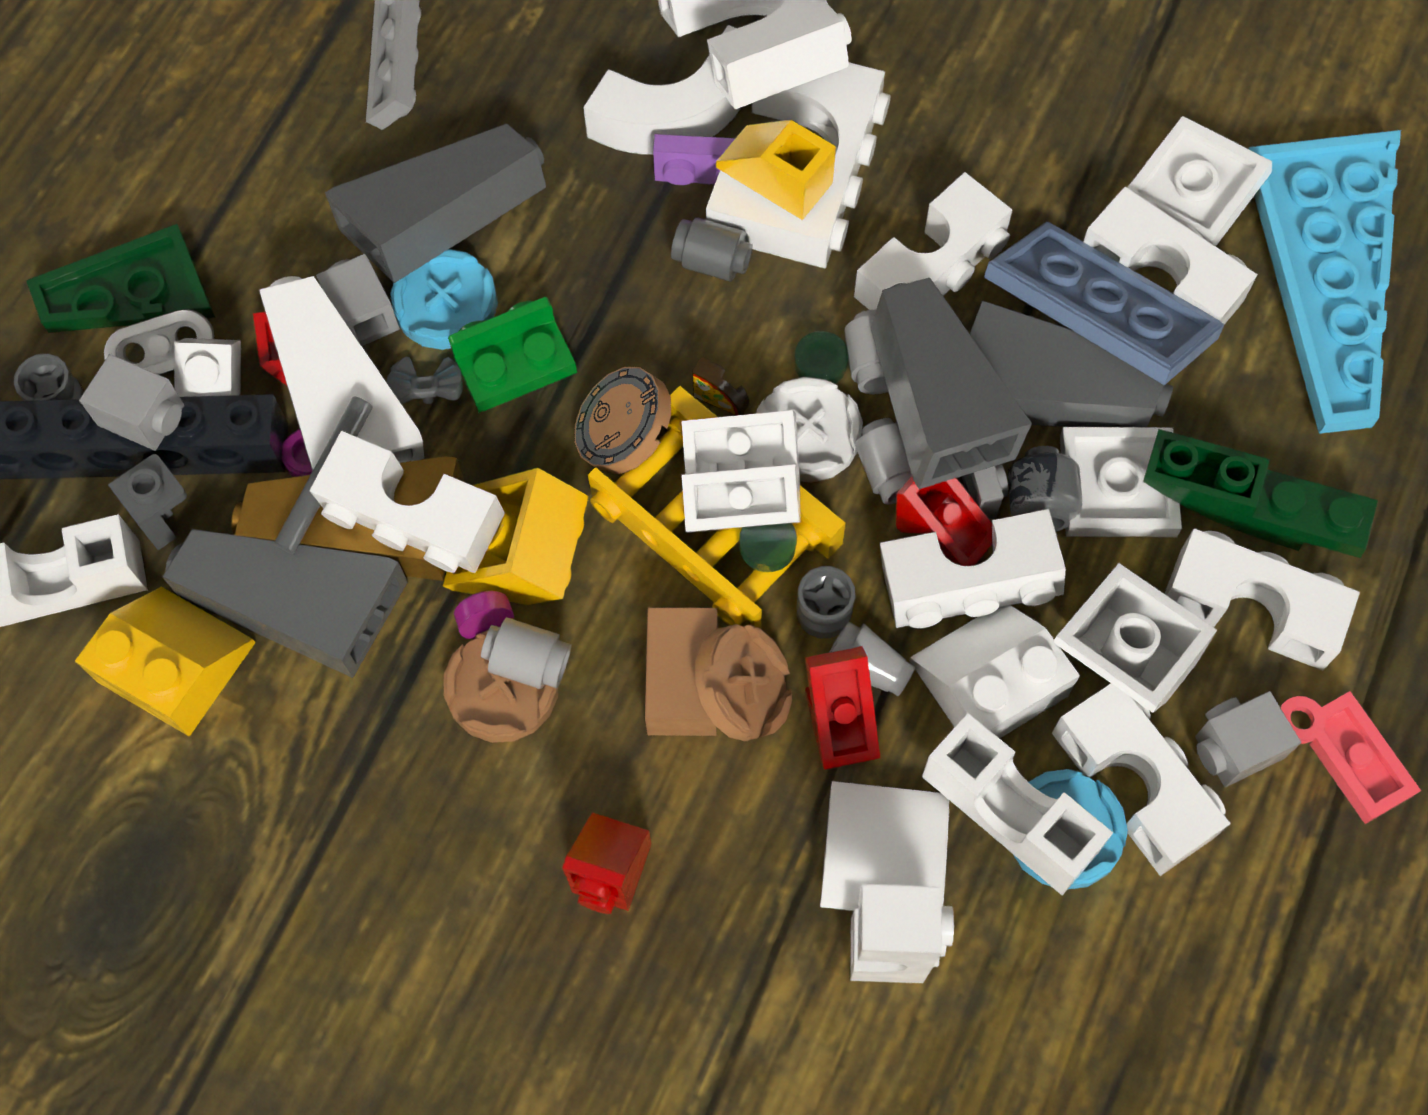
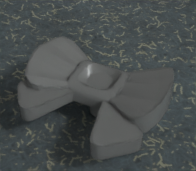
M404 357L391 367V372L387 378L388 386L401 404L414 398H422L423 403L430 404L433 402V397L436 396L456 400L460 397L463 390L461 370L451 358H444L433 376L417 377L411 358Z

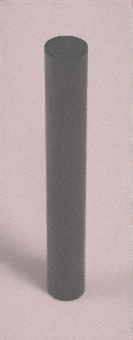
M352 397L273 543L282 551L295 554L320 507V503L311 494L310 489L340 432L343 431L355 437L358 436L373 408L367 401L359 397Z

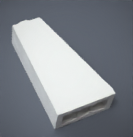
M296 276L284 277L273 282L270 287L260 289L265 313L312 470L315 468L353 396L359 397L373 406L357 436L358 438L393 452L399 463L424 459L423 440L420 431L314 276L304 279Z

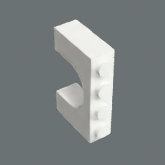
M658 0L661 15L678 37L733 17L744 15L767 16L759 21L707 40L715 85L734 109L849 67L846 45L850 44L852 39L850 27L842 13L837 14L828 5L827 0Z
M849 63V67L752 103V113L782 121L793 120L799 125L817 132L826 141L836 146L833 184L803 220L721 170L706 207V220L746 231V242L753 244L754 250L826 269L832 249L841 251L849 222L842 219L846 206L855 208L858 202L863 178L857 176L860 164L869 166L872 160L877 136L871 135L874 123L883 125L886 118L890 94L883 93L885 71Z

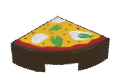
M700 357L692 372L693 397L733 415H743L750 403L744 387L741 385L736 390L722 378L725 372L723 367L705 357Z

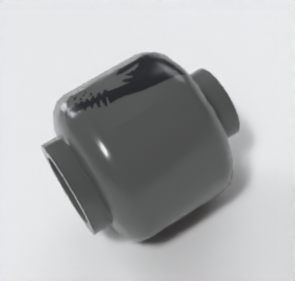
M1051 446L1031 448L1026 451L1024 457L1016 460L1008 469L1009 501L1012 516L1049 509L1056 532L1067 528L1070 525V520L1082 511L1080 467L1070 456L1060 454L1057 448Z

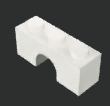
M964 172L929 204L925 233L936 241L941 248L931 253H918L908 249L893 237L857 270L854 297L869 310H876L883 289L890 288L899 283L907 284L926 278H931L943 296L950 289L953 292L959 291L973 275L975 266L985 256L988 259L994 258L1008 242L1010 234L1007 232L1012 209Z
M1126 186L1089 226L1083 241L1133 271L1147 266L1165 270L1176 281L1177 287L1173 294L1224 324L1244 302L1257 277V274L1248 269L1245 263L1238 257L1224 253L1205 240L1196 229L1181 224L1160 210L1151 199L1139 196Z
M341 431L310 489L311 494L323 507L321 514L333 523L347 529H353L355 523L374 530L372 536L376 540L393 549L403 551L406 545H410L426 553L423 558L426 561L447 572L455 573L459 566L476 573L505 514L497 496L443 474L435 492L426 501L412 506L397 504L394 502V492L404 470L393 452Z
M1049 509L992 520V548L994 553L988 560L975 566H961L948 560L940 549L936 532L880 543L882 568L896 628L908 625L913 628H926L937 624L943 618L964 614L970 617H981L995 612L999 607L1019 603L1036 606L1051 601L1055 596L1064 595L1066 568Z
M117 514L62 528L64 546L49 553L21 554L11 550L5 543H0V627L148 590L139 539L120 515Z
M1193 529L1183 545L1165 591V595L1212 627H1215L1223 616L1232 599L1244 597L1260 602L1269 610L1274 621V632L1268 649L1322 671L1341 651L1360 594L1359 591L1344 586L1341 580L1332 575L1309 573L1289 565L1286 559L1270 552L1257 553L1234 544L1230 537L1215 531L1202 532L1197 529Z
M1109 684L1063 715L1054 728L1052 735L1086 777L1091 778L1107 767L1123 766L1135 771L1143 779L1148 790V803L1146 807L1135 813L1128 821L1127 829L1129 836L1161 876L1217 837L1231 823L1224 816L1226 811L1219 796L1209 786L1198 783L1186 767L1188 762L1182 749L1171 738L1162 737L1149 720L1151 717L1149 710L1113 684Z
M967 713L929 755L922 777L1057 892L1063 895L1100 852L1113 832L1065 792L1058 799H1054L1034 788L1016 769L1013 763L1015 751Z
M862 884L858 896V909H854L851 918L850 981L924 983L932 968L939 966L940 957H945L946 946H952L953 908L952 906H942L941 886Z

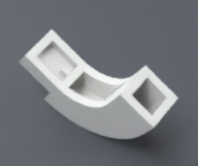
M728 25L723 34L737 28ZM709 54L701 68L692 76L669 85L643 84L608 69L585 104L584 114L588 138L629 153L653 154L655 134L713 137L730 123L741 107L734 109L715 85Z

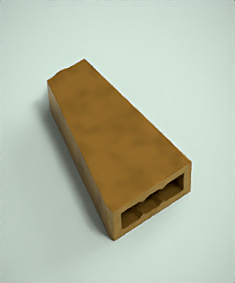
M439 457L400 463L404 473L396 486L394 502L400 505L412 506L426 501L435 492L443 474L464 482L457 458ZM310 475L248 483L243 502H238L233 511V534L275 541ZM321 505L299 544L389 557L399 562L406 577L444 581L445 570L426 561L423 558L426 552L410 545H406L403 551L393 549L376 540L372 536L374 530L355 523L353 529L337 525L321 514L323 510Z

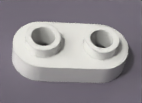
M179 310L117 330L106 342L104 357L106 360L108 355L111 354L158 375L174 370V342L178 341L177 333L181 327H191L196 332L197 339H214V331L210 322L202 314L193 310ZM130 343H137L143 347L145 356L140 363L131 362L127 358L125 351Z

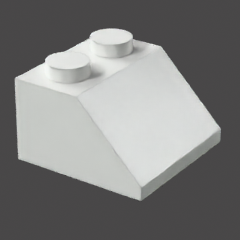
M1119 563L1060 631L1053 643L1148 710L1155 712L1169 700L1195 667L1217 630Z
M1011 605L999 607L989 615L975 618L911 656L909 660L915 666V670L954 727L969 713L998 738L1003 737L1067 698L1080 676L1061 648L1053 643L1054 639L1048 630Z

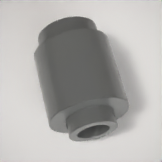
M696 217L694 221L682 219L674 236L671 258L672 260L682 262L684 269L732 282L737 273L745 274L751 259L753 244L746 242V231L699 217Z

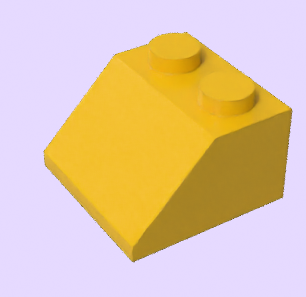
M539 468L472 485L496 495L505 514L476 573L458 566L455 573L446 572L443 587L468 594L498 591L506 594L510 602L525 605L563 599L565 589L571 579L570 568L577 540L583 531V517L589 496Z
M160 587L111 612L75 662L99 684L190 737L256 642L249 636L176 594Z

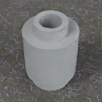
M867 310L857 314L854 320L845 327L851 378L858 383L859 390L866 394L888 392L870 328L876 310Z
M883 418L866 425L861 430L863 436L855 442V447L873 493L880 494L884 504L897 503L898 491L909 480L912 473L898 424L893 423L891 418Z
M506 617L501 627L491 625L483 643L481 658L489 660V673L538 689H542L544 685L558 688L568 663L571 644L560 641V635Z

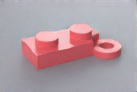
M1351 691L1323 707L1315 700L1305 696L1289 698L1280 706L1302 742L1301 744L1311 742L1309 745L1364 824L1374 820L1421 791ZM1293 711H1302L1309 716L1311 725L1308 729H1299L1293 725L1291 721V713Z

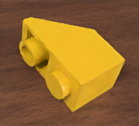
M793 120L747 125L718 158L716 168L803 220L833 184L836 146Z

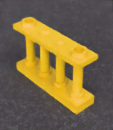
M679 386L670 395L671 418L667 427L668 431L659 439L660 444L655 452L637 468L625 472L615 483L595 467L588 474L592 495L590 502L596 511L607 521L614 523L618 519L711 599L714 602L712 607L717 608V615L727 625L738 624L742 627L752 625L761 629L762 609L755 602L805 550L813 551L816 549L829 559L843 544L846 523L800 485V522L787 523L790 535L738 588L731 584L713 566L752 527L719 529L695 553L672 533L685 519L683 490L655 518L631 498L683 447L682 421L717 418L714 413Z

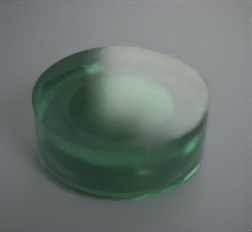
M816 331L804 336L797 344L794 366L800 378L826 379L835 384L846 373L848 364L847 346L837 335L826 331Z
M792 523L742 527L740 532V552L744 561L753 569L761 572H775L786 567L795 555L797 535Z

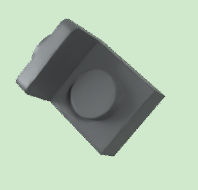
M153 454L108 484L157 550H160L177 538L164 520L173 515L171 509L187 498V493L158 455Z

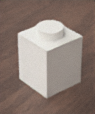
M185 338L174 342L175 390L179 397L241 394V340Z

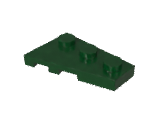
M178 224L26 280L40 321L48 333L129 326L179 310H193L202 314L205 318H215Z

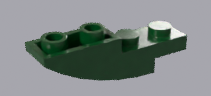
M1158 429L1143 482L1164 496L1232 529L1297 551L1300 550L1303 543H1308L1361 558L1365 552L1378 500L1267 470L1270 459Z

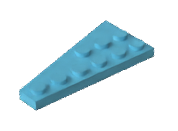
M1401 130L1249 147V150L1272 161V173L1256 192L1254 198L1319 434L1372 428L1379 419L1384 361L1381 359L1382 333L1386 329L1387 311L1384 310L1385 293L1390 280L1394 228L1392 201L1398 175V169H1395L1396 151L1400 146Z

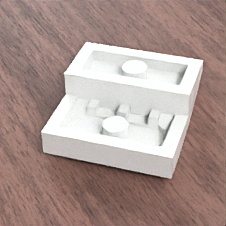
M793 410L682 421L685 475H682L686 532L800 522L798 438L796 413Z
M832 781L820 907L852 911L858 909V896L862 884L941 886L943 906L949 799L942 793Z

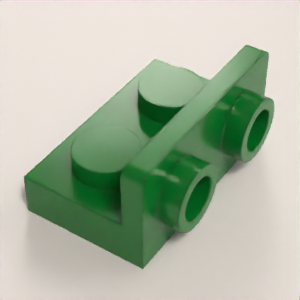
M547 297L536 301L520 302L511 307L508 312L486 321L470 322L464 325L458 332L448 337L455 363H457L461 370L462 378L478 413L577 373L576 363L554 320L553 309Z

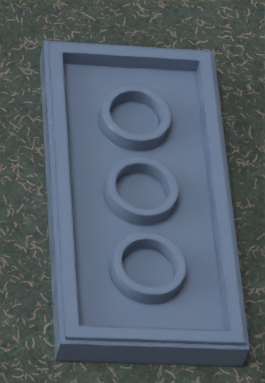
M1045 222L988 263L984 278L1163 385L1168 383L1218 340L1225 325L1215 317L1050 222Z

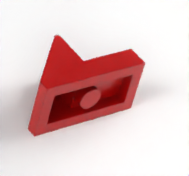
M911 476L898 491L896 528L899 532L927 534L936 532L940 549L951 562L961 566H975L992 545V522L957 478L919 489Z
M863 646L805 657L809 686L805 689V694L824 770L880 759L868 656Z

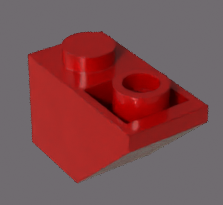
M593 812L591 813L568 852L562 867L572 893L579 895L577 902L580 905L604 914H611L614 907L629 911L652 845L649 830Z

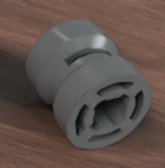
M37 354L26 359L18 367L14 375L15 389L23 401L80 399L85 392L79 381L73 377L65 362L58 356L51 354Z
M820 566L810 570L802 578L798 587L797 620L801 628L809 635L817 638H832L839 635L846 623L850 622L855 602V587L851 578L842 570L832 566Z

